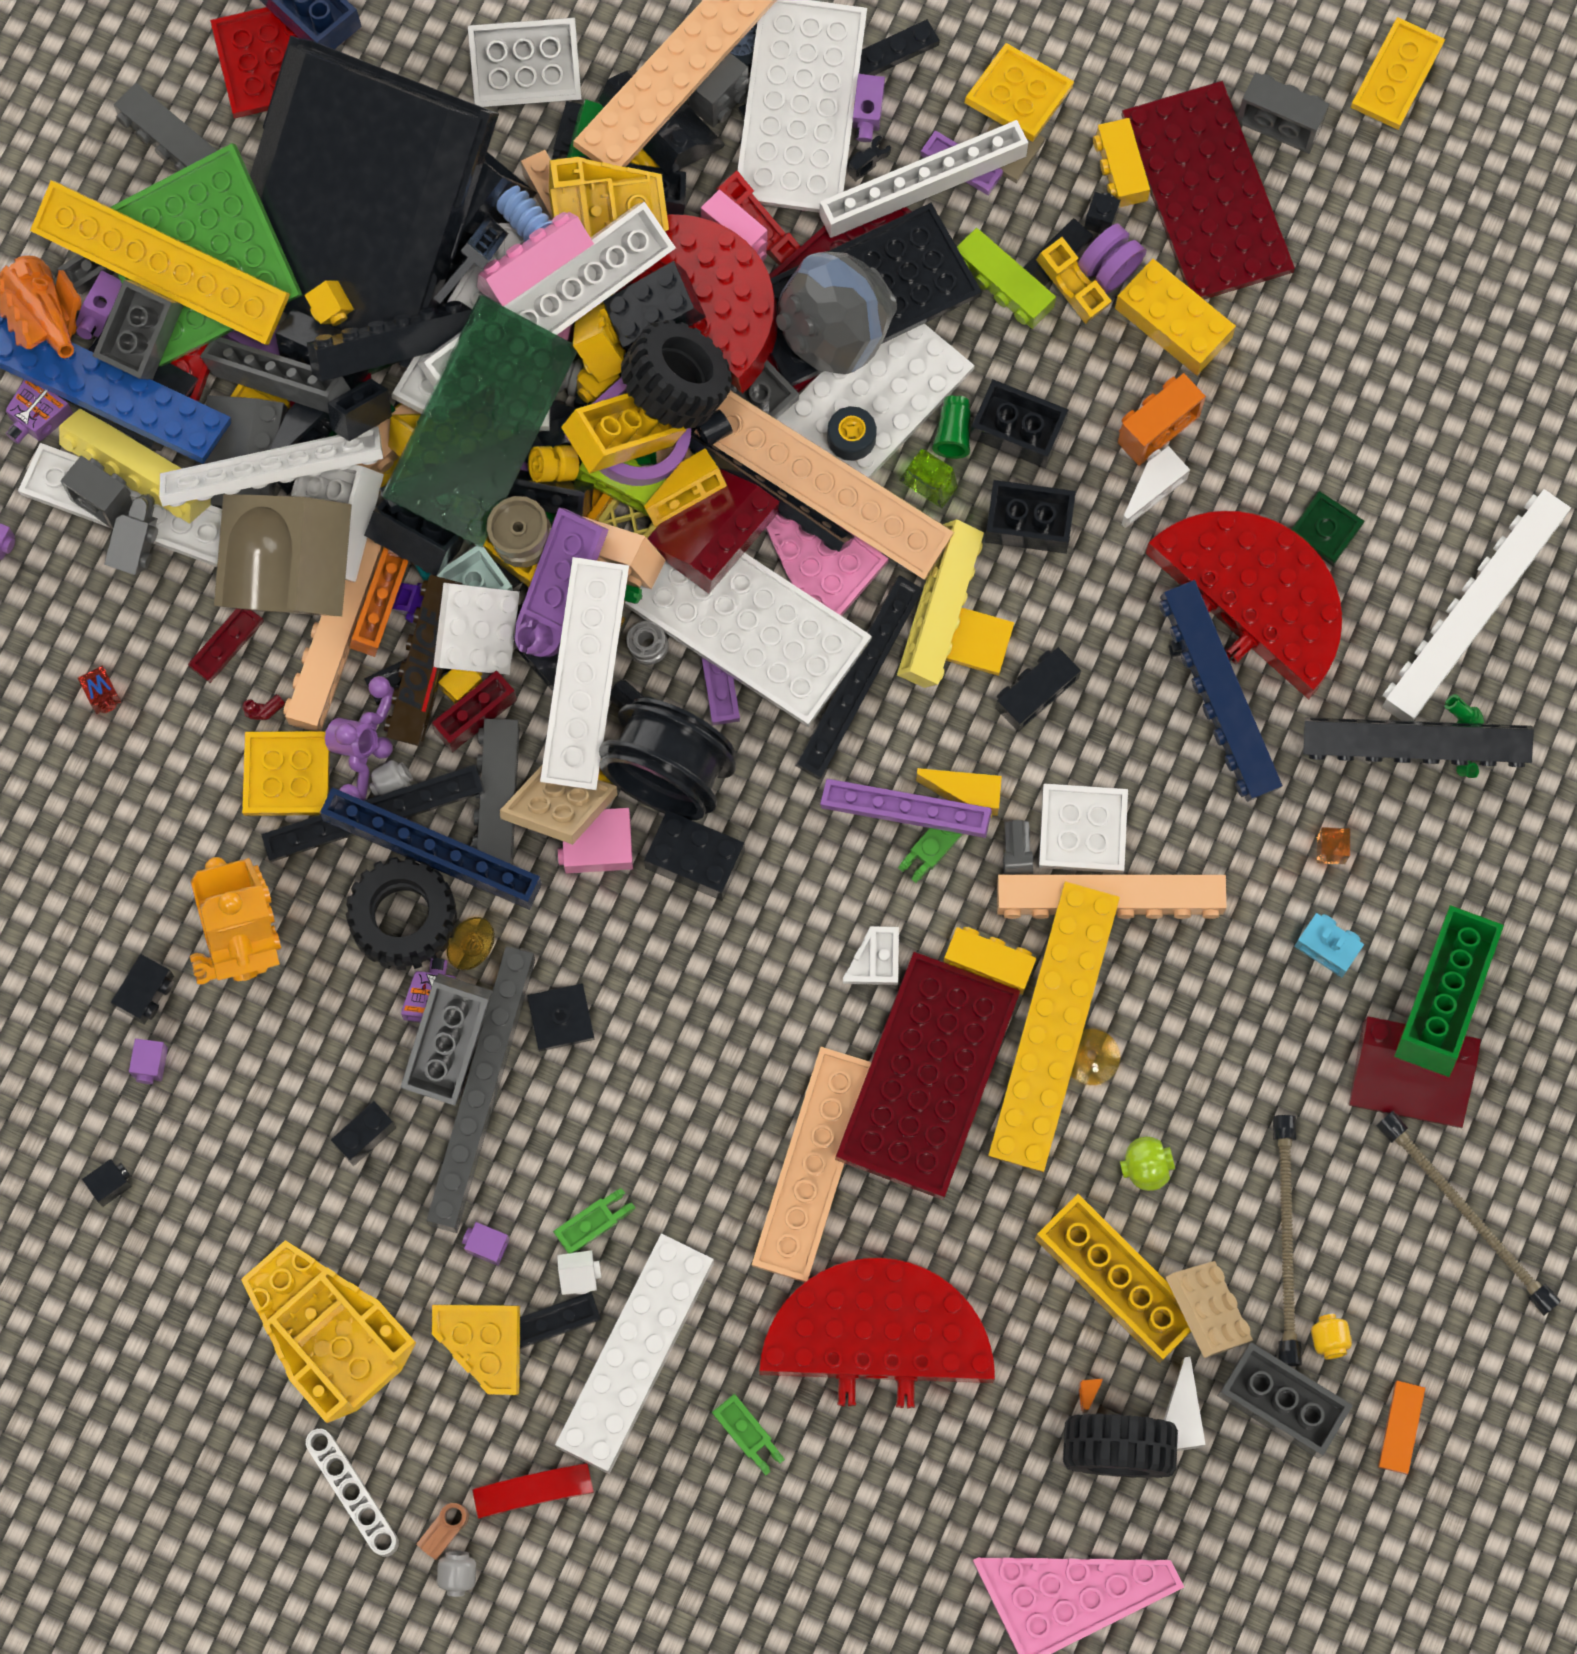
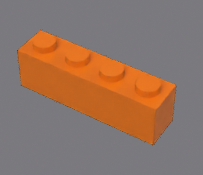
M385 547L383 548L349 645L350 649L373 657L376 656L409 562Z

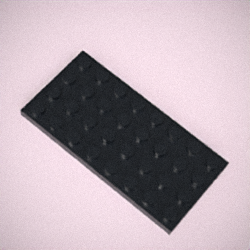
M932 202L827 251L848 253L863 261L869 268H875L894 295L897 310L881 344L982 296L980 287ZM799 265L770 279L777 310L781 291ZM778 327L776 341L770 356L779 373L792 387L824 372L815 369L796 355L788 346L782 330Z

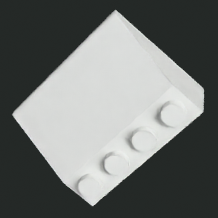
M575 18L468 26L474 101L476 105L488 107L581 100Z
M352 465L343 471L335 469L324 471L321 475L315 477L307 475L297 477L291 496L352 504L345 580L356 582L367 541V537L364 534L375 510L384 476L382 473L359 465Z

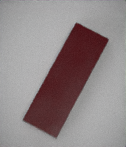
M235 609L188 663L189 668L208 683H211L263 624V618L251 610Z

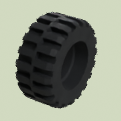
M668 320L655 322L647 326L628 349L621 363L623 384L627 385L626 391L629 397L632 396L634 398L636 406L643 408L646 411L645 414L650 418L658 419V422L663 425L670 424L672 428L679 429L684 426L685 429L703 425L711 418L731 390V371H728L729 363L727 359L723 358L721 349L719 347L716 348L713 340L708 336L707 338L703 336L700 330L697 328L692 329L683 322L676 324L675 321Z
M398 857L389 858L390 863L383 865L379 861L373 864L374 870L369 872L366 869L360 874L362 880L359 883L354 882L351 887L352 896L347 898L346 906L348 912L346 913V919L356 945L372 962L378 961L382 967L388 969L391 966H396L397 970H406V966L412 965L414 969L423 967L422 962L426 960L430 962L432 958H437L436 954L439 951L444 952L449 946L447 941L449 938H453L456 931L454 927L455 923H457L456 903L448 883L445 882L443 875L438 870H432L430 865L424 862L416 863L414 858L406 857L405 861H399ZM398 891L418 893L425 899L428 905L429 914L424 925L417 932L405 937H393L384 934L379 929L375 918L376 910L382 900Z
M1116 1414L1069 1416L1065 1422L1063 1463L1068 1470L1086 1474L1130 1478L1170 1477L1176 1471L1178 1429L1170 1421L1149 1417Z

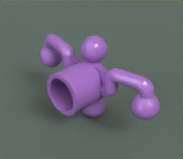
M383 676L374 677L369 683L370 694L375 698H382L376 713L366 712L361 716L360 721L336 718L328 725L325 733V744L328 750L335 754L349 756L350 768L358 772L357 787L347 784L343 785L339 790L363 801L366 799L370 775L369 768L366 765L368 757L373 754L379 759H384L390 756L393 751L392 742L386 737H377L376 733L377 725L385 720L392 705L391 700L394 688L390 686L389 681Z

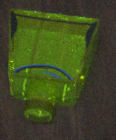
M924 449L918 452L899 479L900 482L941 509L958 488L954 469Z

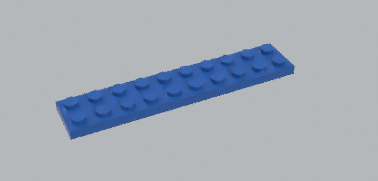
M0 316L1 369L197 462L204 464L231 424V417L151 379H139L94 357V352L72 343L74 353L68 358H61L45 340L33 349L17 346L15 332H9L7 318H1Z

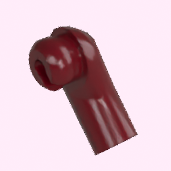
M276 694L266 704L256 703L252 699L246 700L242 705L245 716L249 719L268 720L285 705V702Z

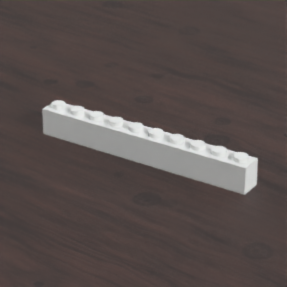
M1543 489L1538 497L1534 494L1524 507L1528 511L1523 517L1517 515L1509 526V529L1512 530L1507 538L1502 535L1493 548L1496 551L1492 559L1487 556L1477 569L1481 572L1475 580L1471 577L1462 589L1465 595L1460 601L1457 598L1453 600L1446 610L1449 616L1445 621L1438 620L1430 632L1434 636L1429 642L1423 640L1414 653L1418 656L1413 664L1408 661L1398 674L1402 677L1396 685L1392 682L1383 694L1386 700L1382 706L1385 710L1401 721H1414L1565 519L1571 507L1545 489Z

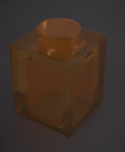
M1322 827L1317 835V863L1346 864L1350 857V828Z

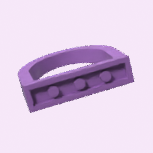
M622 377L592 404L626 394L627 385L623 384ZM688 428L678 439L671 454L656 465L635 467L620 463L599 471L616 482L632 486H645L663 481L684 460L690 444L691 428Z

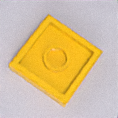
M961 607L959 614L960 623L951 640L952 649L946 657V661L999 676L1014 622Z

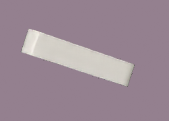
M324 1429L312 1430L306 1438V1447L368 1545L376 1554L382 1557L393 1555L399 1546L397 1535L336 1440ZM319 1436H326L328 1439L327 1447L322 1451H316L313 1447L314 1440ZM336 1460L342 1461L344 1464L342 1473L337 1476L331 1475L329 1472L330 1464ZM351 1485H357L360 1489L359 1496L355 1500H347L345 1497L346 1489ZM366 1510H373L376 1514L375 1521L371 1525H363L361 1522V1515ZM384 1534L390 1535L392 1539L391 1546L386 1550H379L377 1547L378 1538Z

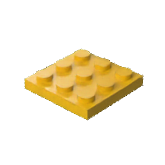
M1005 43L967 94L964 103L1002 125L1017 120L1026 139L1033 142L1071 91L1074 81Z
M326 731L245 732L242 810L244 816L321 815L320 811L329 795L330 751L325 744Z

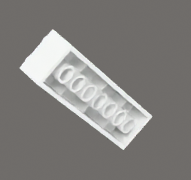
M663 1234L660 1235L555 1444L557 1449L610 1475L714 1265V1259Z

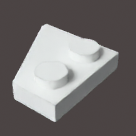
M870 926L862 945L843 977V984L898 985L899 927Z

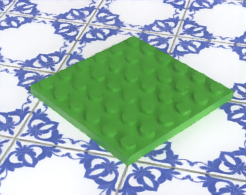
M231 143L110 207L289 293L290 297L287 303L302 296V292L236 144ZM118 274V276H119V278H120V280H121L122 283H123L124 280L133 281V280H131V279H128V278H126V277H124V276ZM183 306L159 366L167 365L230 333L234 329Z

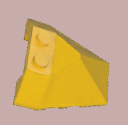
M581 157L549 160V196L552 218L563 212H571L578 216L591 238L633 206L645 202L663 230H669L662 174Z

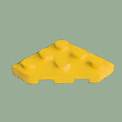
M432 1305V1335L453 1354V1358L466 1372L470 1373L481 1384L480 1387L487 1394L518 1395L520 1305Z

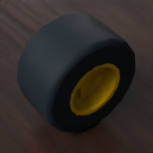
M848 406L839 409L828 422L827 441L830 449L836 456L844 460L855 461L866 457L871 453L876 443L877 426L875 420L868 411L860 407Z

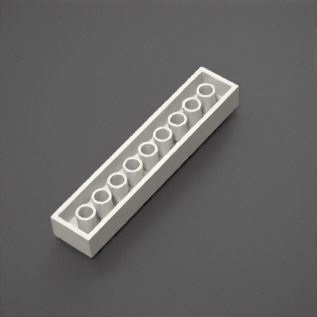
M645 202L636 204L593 235L591 240L594 245L502 307L498 304L417 363L449 409H455L676 248Z

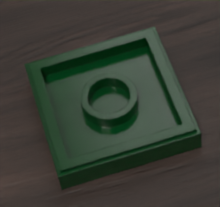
M1319 491L1291 530L1306 540L1324 561L1334 566L1365 521Z

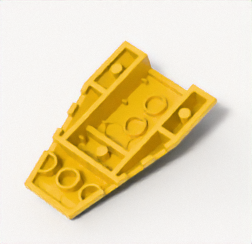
M286 1240L241 1279L256 1312L262 1320L265 1331L273 1343L276 1354L285 1368L289 1381L326 1423L359 1410L402 1371L416 1345L412 1337L377 1299L366 1294L360 1288L346 1281Z

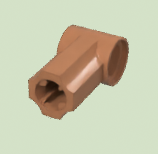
M458 1503L445 1505L439 1516L416 1545L433 1559L437 1560L459 1531L467 1525L469 1521L468 1510L465 1506ZM453 1508L459 1509L462 1514V1519L457 1525H451L447 1520V1514Z

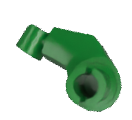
M1457 694L1450 696L1446 700L1444 707L1458 719L1457 723L1484 724L1482 712L1478 707H1470ZM1468 761V765H1458L1456 772L1461 777L1476 778L1479 774V767L1476 763Z

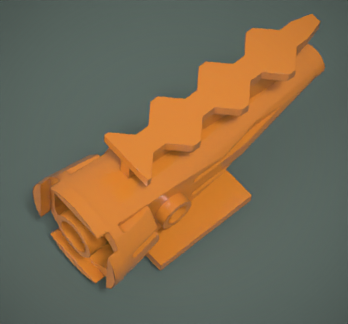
M21 256L14 259L15 263L9 267L6 265L0 273L1 318H7L9 332H15L16 345L23 346L26 349H33L45 340L61 358L72 356L74 347L71 343V337L76 332V313L81 309V297L73 287L72 281L69 280L64 270H59L55 285L49 266L36 256Z

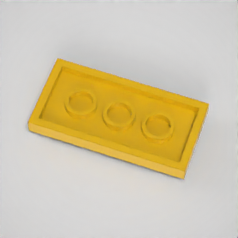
M1397 17L1350 108L1399 130L1445 39Z

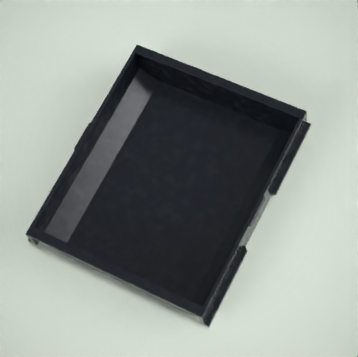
M290 36L264 120V131L250 173L252 182L302 292V296L286 304L283 312L289 314L292 309H295L314 318L305 294L324 281H339L354 308L353 311L346 315L347 319L336 326L328 324L341 331L346 328L360 329L368 327V323L373 321H391L400 314L414 315L423 308H437L438 302L434 297L444 285L452 259L455 258L465 227L464 222L499 113L315 41ZM413 358L402 360L399 365L408 368Z

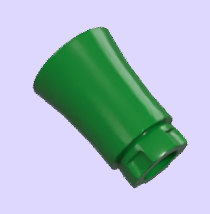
M950 395L944 398L938 430L932 446L933 452L939 456L959 459L970 454L969 424L971 411L969 409V399L966 397Z

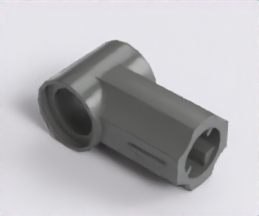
M1023 820L1005 822L1004 875H1033V853L1030 851L1029 822Z

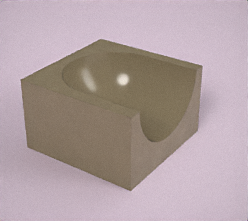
M223 494L214 606L259 612L342 617L352 504L298 496Z

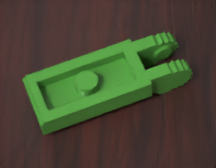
M929 828L901 862L898 869L904 872L912 865L916 858L921 860L924 864L915 871L912 880L918 883L930 869L933 870L963 834Z
M622 1188L616 1190L603 1200L599 1199L553 1231L568 1254L576 1253L617 1225V1221L635 1210L633 1203L624 1205L613 1215L608 1209V1206L623 1198L625 1192Z
M735 1394L712 1412L744 1454L754 1461L765 1476L771 1471L767 1463L757 1454L764 1446L776 1462L781 1464L785 1460L771 1442L770 1436Z

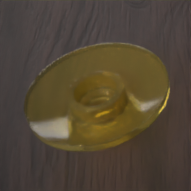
M481 917L469 918L462 922L455 929L453 938H450L448 941L447 958L456 969L470 970L477 967L487 958L492 950L495 939L494 929L490 922Z
M1098 1029L1083 1030L1071 1077L1085 1085H1100L1110 1080L1117 1072L1120 1064V1051L1115 1040L1106 1032ZM1091 1050L1096 1051L1098 1057L1094 1060L1090 1059L1087 1055Z

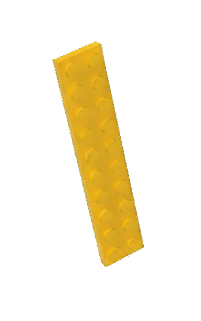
M50 180L30 229L31 232L265 345L270 344L290 297L289 293L56 181Z
M1064 882L988 1157L1044 1172L1119 903V896Z

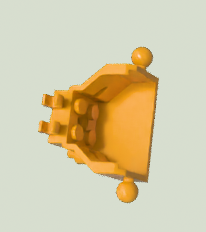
M220 857L210 858L205 864V869L197 871L190 881L210 957H206L202 953H194L189 956L191 963L194 962L192 964L193 973L197 984H206L213 979L219 981L233 977L234 981L250 980L258 974L266 972L269 967L280 965L276 950L281 949V944L274 925L271 926V923H274L275 920L272 908L269 905L271 903L269 889L258 865L253 866L250 858L226 863Z

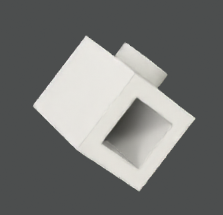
M592 1250L557 1255L562 1295L573 1293L586 1294L597 1290L596 1279L601 1278L599 1261L593 1260Z

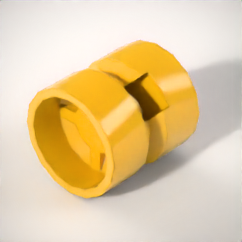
M572 445L554 446L553 448L551 446L533 447L528 459L530 476L536 483L553 482L554 480L557 482L574 481L579 472L578 454Z

